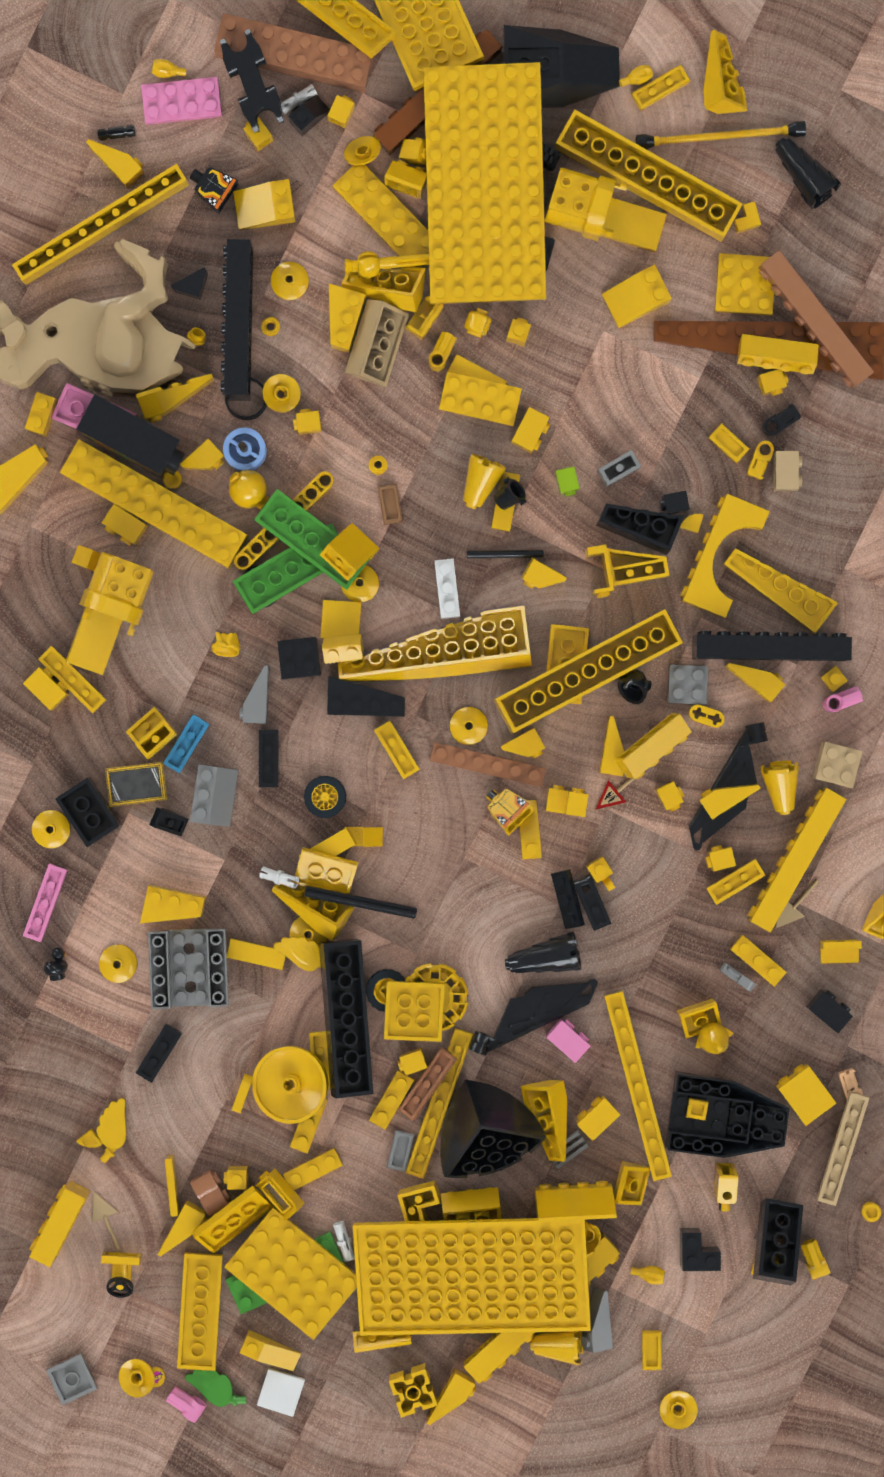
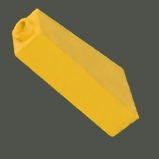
M35 444L0 465V515L48 464L46 459L48 454L43 447L39 448Z

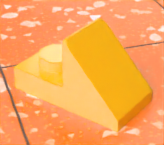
M348 827L357 842L354 846H383V827Z

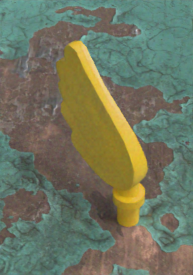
M292 936L290 938L283 937L281 942L274 943V949L289 958L299 968L305 971H314L317 968H321L319 946L314 940L308 941L303 936L298 938Z
M120 1098L117 1102L112 1101L109 1107L104 1110V1114L99 1118L100 1125L96 1129L100 1141L107 1147L105 1153L100 1157L103 1163L114 1157V1152L121 1148L126 1141V1100L124 1098Z

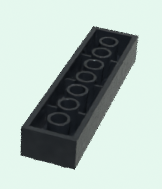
M227 239V245L223 246V256L226 264H223V276H225L226 284H223L222 293L226 303H222V315H224L225 322H222V334H224L225 342L221 343V352L223 357H225V361H221V373L224 376V380H221V392L225 395L227 401H250L253 246L251 240Z
M700 631L697 635L693 636L692 659L852 660V637H847V633L831 634V637H827V633H816L808 636V633L798 632L793 633V636H789V632L774 633V636H769V632H758L755 635H750V632L740 631L736 632V635H731V631H719L717 635H711V631Z
M348 939L319 942L331 1096L337 1099L374 1094L361 940Z

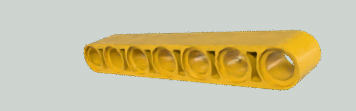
M326 471L319 473L293 501L301 503L303 509L308 512L334 486L332 474ZM324 476H328L331 479L330 484L327 486H323L320 483V479ZM315 490L317 492L316 498L308 499L306 496L307 492ZM263 528L236 555L234 559L235 566L241 571H246L255 565L280 539L277 537L273 540L266 539L268 530ZM259 543L262 545V551L257 554L253 553V545ZM241 557L248 558L247 566H239L238 561Z

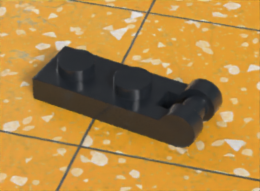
M591 874L586 875L582 880H575V889L593 931L612 924ZM589 885L591 890L584 893L582 888Z

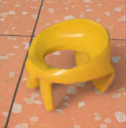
M215 632L217 641L211 644V650L216 655L235 657L240 653L241 646L236 633L220 634Z

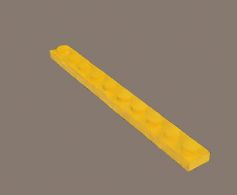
M619 991L604 995L653 1181L672 1177L624 993Z

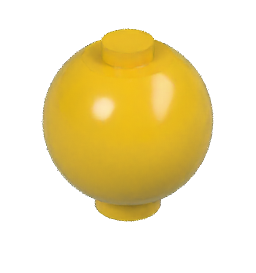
M242 470L231 475L229 479V495L236 505L242 508H253L256 506L258 509L265 506L269 497L266 495V481L261 474L253 470Z

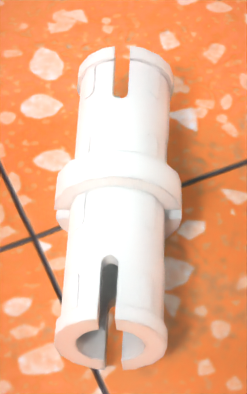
M310 84L300 92H294L293 96L281 102L283 113L287 114V112L318 95L314 86Z
M265 866L261 869V871L268 873L260 872V878L273 881L276 885L283 884L294 889L298 886V884L291 882L299 883V877L285 874L282 870L276 871Z
M339 1221L334 1223L333 1227L337 1236L336 1243L337 1246H340L343 1260L348 1262L355 1259L350 1243L352 1239L348 1236L345 1222Z

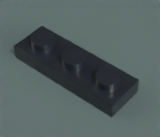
M259 730V787H278L279 730Z
M571 870L552 873L551 877L565 929L585 925Z
M166 1023L137 1069L136 1074L152 1083L181 1037L182 1032Z

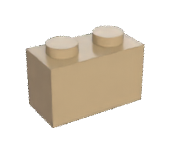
M775 451L773 453V491H798L799 487H802V475H799V468L802 467V456H799V451Z

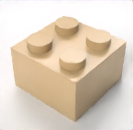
M821 742L812 779L853 789L863 751Z

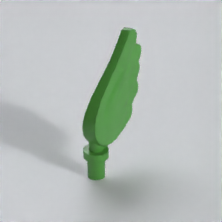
M194 1370L193 1374L188 1373L185 1376L187 1382L197 1388L209 1402L218 1407H223L227 1404L237 1406V1404L247 1403L246 1396L233 1395V1387L228 1376L225 1374L220 1375L216 1370Z

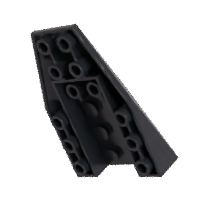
M504 25L505 64L540 62L542 108L565 107L620 87L618 47L560 29Z
M675 1071L665 1147L668 1151L721 1158L784 1147L790 1108L735 1081ZM689 1097L709 1101L706 1120L686 1117Z

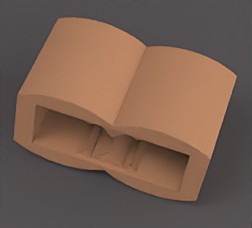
M212 1169L192 1179L190 1182L208 1216L223 1209L230 1203L229 1199H231L227 1189L223 1190L220 1185L222 1181L217 1172L214 1173Z

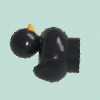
M57 947L52 950L51 954L54 961L46 962L44 965V972L49 975L51 981L64 979L68 968L67 962L63 960L67 953L62 948Z

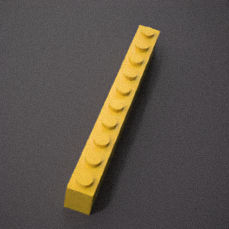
M175 164L13 263L12 266L21 281L27 285L189 186L188 181L179 166Z
M604 1233L601 1234V1240L595 1252L587 1258L589 1286L591 1285L590 1281L594 1277L598 1278L605 1272L604 1268L607 1265H612L619 1259V1249ZM535 1332L494 1333L463 1362V1367L478 1384L482 1381L486 1382L491 1378L492 1372L496 1368L500 1369L506 1364V1359L510 1355L514 1356L520 1351V1346L524 1342L528 1343L534 1338Z

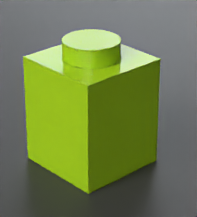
M575 467L555 471L560 495L565 494V497L576 495V491H579L580 487Z

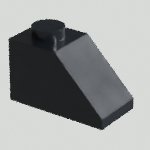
M317 96L303 103L288 116L289 122L303 137L329 113L330 109Z

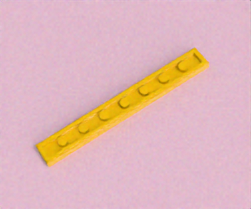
M456 1027L454 1029L447 1051L458 1059L429 1101L405 1173L424 1179L473 1033Z

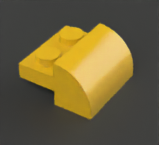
M153 707L126 731L136 747L148 760L178 735L173 726L156 707Z

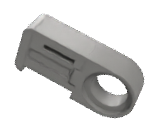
M725 962L719 969L750 992L756 986L754 982Z

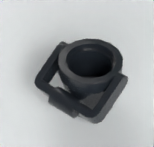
M509 476L503 480L504 486L494 495L496 504L503 510L517 503H520L522 506L527 502L525 499L526 493L522 485L518 481L510 479Z

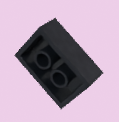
M91 777L84 779L55 798L86 847L93 845L122 826Z

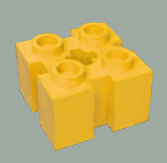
M426 1363L411 1367V1373L405 1374L404 1370L389 1375V1384L393 1396L399 1395L396 1397V1405L401 1418L416 1413V1408L422 1406L423 1410L438 1406L433 1384L428 1386L430 1384V1375ZM410 1388H416V1392L412 1393Z

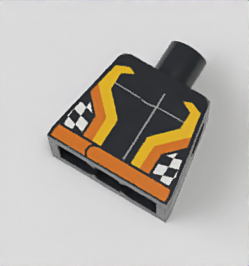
M211 167L204 174L194 169L190 175V179L197 183L194 189L196 194L218 214H220L233 191L239 185L236 178Z

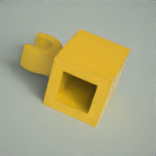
M603 856L586 865L596 883L602 881L608 891L616 888L608 877L613 872Z

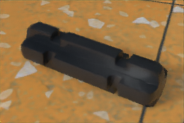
M128 125L126 128L120 126L108 128V130H105V128L99 129L97 134L99 140L102 141L107 140V138L133 137L136 135L134 125Z

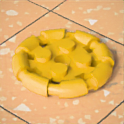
M428 963L414 969L415 972L405 978L406 982H415L420 977L424 982L445 984L442 1031L455 1026L454 1023L458 1019L461 1020L469 1003L467 1002L469 992L463 977H459L456 974V970L452 967L440 963L439 965ZM431 973H439V979L431 978ZM450 978L454 982V984L451 987L446 982ZM453 995H459L458 1002H453ZM449 1009L454 1013L451 1017L445 1015Z

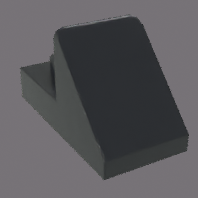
M157 807L149 825L182 836L189 819L167 809Z

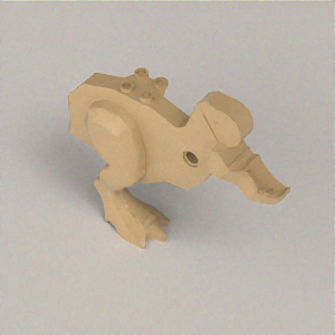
M126 240L116 241L114 244L115 250L125 263L133 268L142 278L144 287L141 291L94 303L70 298L47 310L30 325L25 324L19 317L15 316L9 307L0 300V334L5 336L7 345L0 348V381L19 390L30 387L50 365L61 363L80 378L85 388L92 391L98 388L102 390L101 393L112 398L115 392L138 394L160 387L182 374L184 368L174 361L180 346L195 349L196 345L180 335L167 331L152 315L153 310L158 305L168 300L165 277L169 265L166 259L161 256L157 260L150 256L151 253L148 249ZM57 330V334L55 336H49L51 331Z

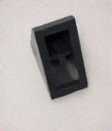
M204 267L171 285L172 289L176 293L201 300L208 277L207 270Z

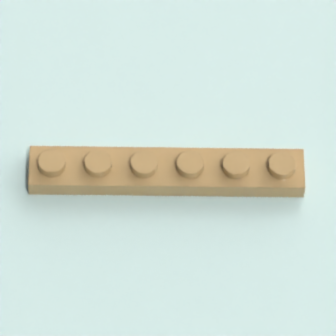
M853 1091L849 1092L816 1198L817 1201L834 1206L837 1204L869 1102V1096Z

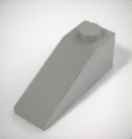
M269 666L263 667L244 701L243 707H240L239 718L243 719V723L267 724Z
M594 1288L590 1301L591 1331H582L581 1338L583 1349L592 1353L613 1348L608 1291Z

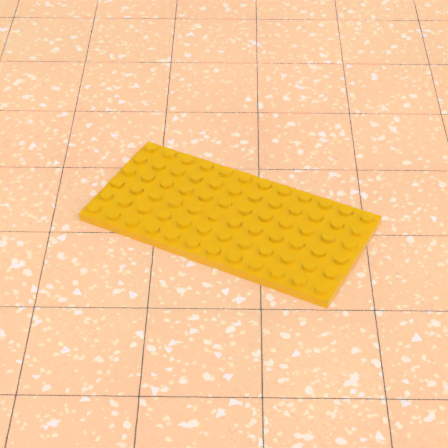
M540 62L424 67L430 303L546 300Z
M538 1218L353 1223L360 1336L591 1331L585 1220L539 1222Z

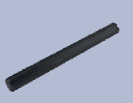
M306 886L304 892L305 897L412 919L417 915V908L352 894Z

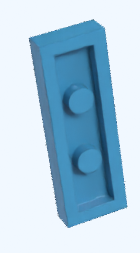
M193 714L163 764L181 773L210 724Z

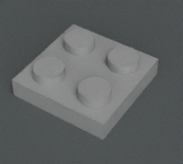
M669 665L668 703L707 705L708 666Z
M83 1353L77 1354L46 1370L62 1405L98 1389V1385Z

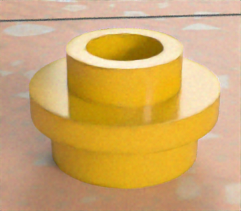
M267 317L261 323V330L267 336H275L280 330V323L274 317ZM273 324L274 329L268 330L267 326Z
M195 327L188 332L187 339L195 345H203L206 341V334L202 329Z
M374 456L370 459L369 469L373 474L381 475L386 472L388 463L384 457ZM381 462L382 466L381 468H375L374 464Z

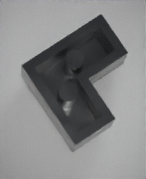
M680 1228V1267L682 1271H721L720 1249L718 1247H702L701 1231L699 1228Z

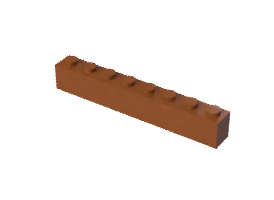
M487 29L483 33L480 31L475 35L485 60L473 65H488L502 52V45ZM424 87L416 91L417 94L413 98L409 97L406 99L399 111L395 110L388 117L389 120L385 124L381 123L374 130V138L380 142L381 147L389 155L403 144L404 139L410 138L425 124Z

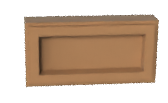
M397 484L379 486L378 491L384 525L403 522Z

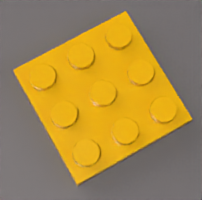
M719 253L714 312L772 316L774 293L771 290L772 285L768 280L765 281L760 276V270L758 269L770 257Z
M386 981L383 1038L386 1040L442 1042L445 984Z

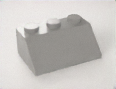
M203 764L198 765L190 822L230 827L239 770Z

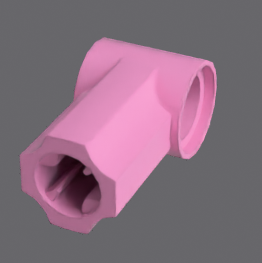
M855 686L824 698L822 706L829 713L838 712L841 709L862 702L861 691ZM830 699H834L836 701L837 705L835 709H832L829 706Z
M177 1386L172 1389L166 1399L168 1403L180 1410L182 1415L193 1423L198 1420L207 1407L203 1400L196 1396H190Z

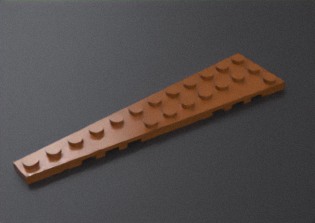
M654 321V342L677 346L682 345L689 348L705 349L730 355H738L742 334L817 344L808 338L806 334L808 331L804 326L798 325L797 322ZM836 322L874 371L868 378L883 381L884 322ZM818 350L816 369L836 372L831 367L829 358L827 356L824 357Z

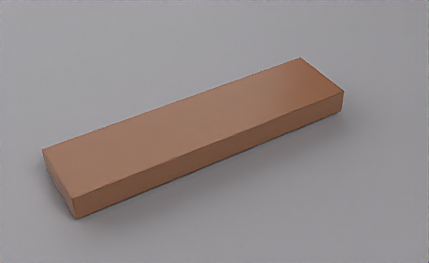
M441 1047L398 1110L412 1121H415L458 1058Z

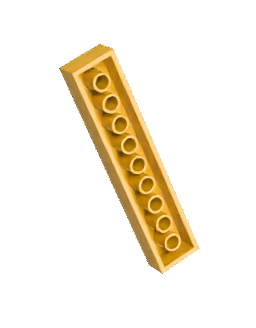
M575 109L556 141L555 149L604 177L617 180L616 184H626L627 190L720 242L723 241L743 203Z
M78 439L60 471L67 478L228 569L232 567L236 555L241 551L249 537L244 532Z
M666 609L495 698L494 702L512 734L679 646L683 642Z

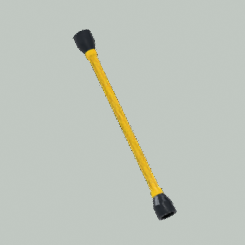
M796 121L781 128L771 127L732 132H713L710 134H688V136H664L661 138L659 136L640 134L636 135V144L647 150L663 143L673 144L690 141L721 140L724 138H746V136L758 137L781 134L805 137L806 124L805 121Z

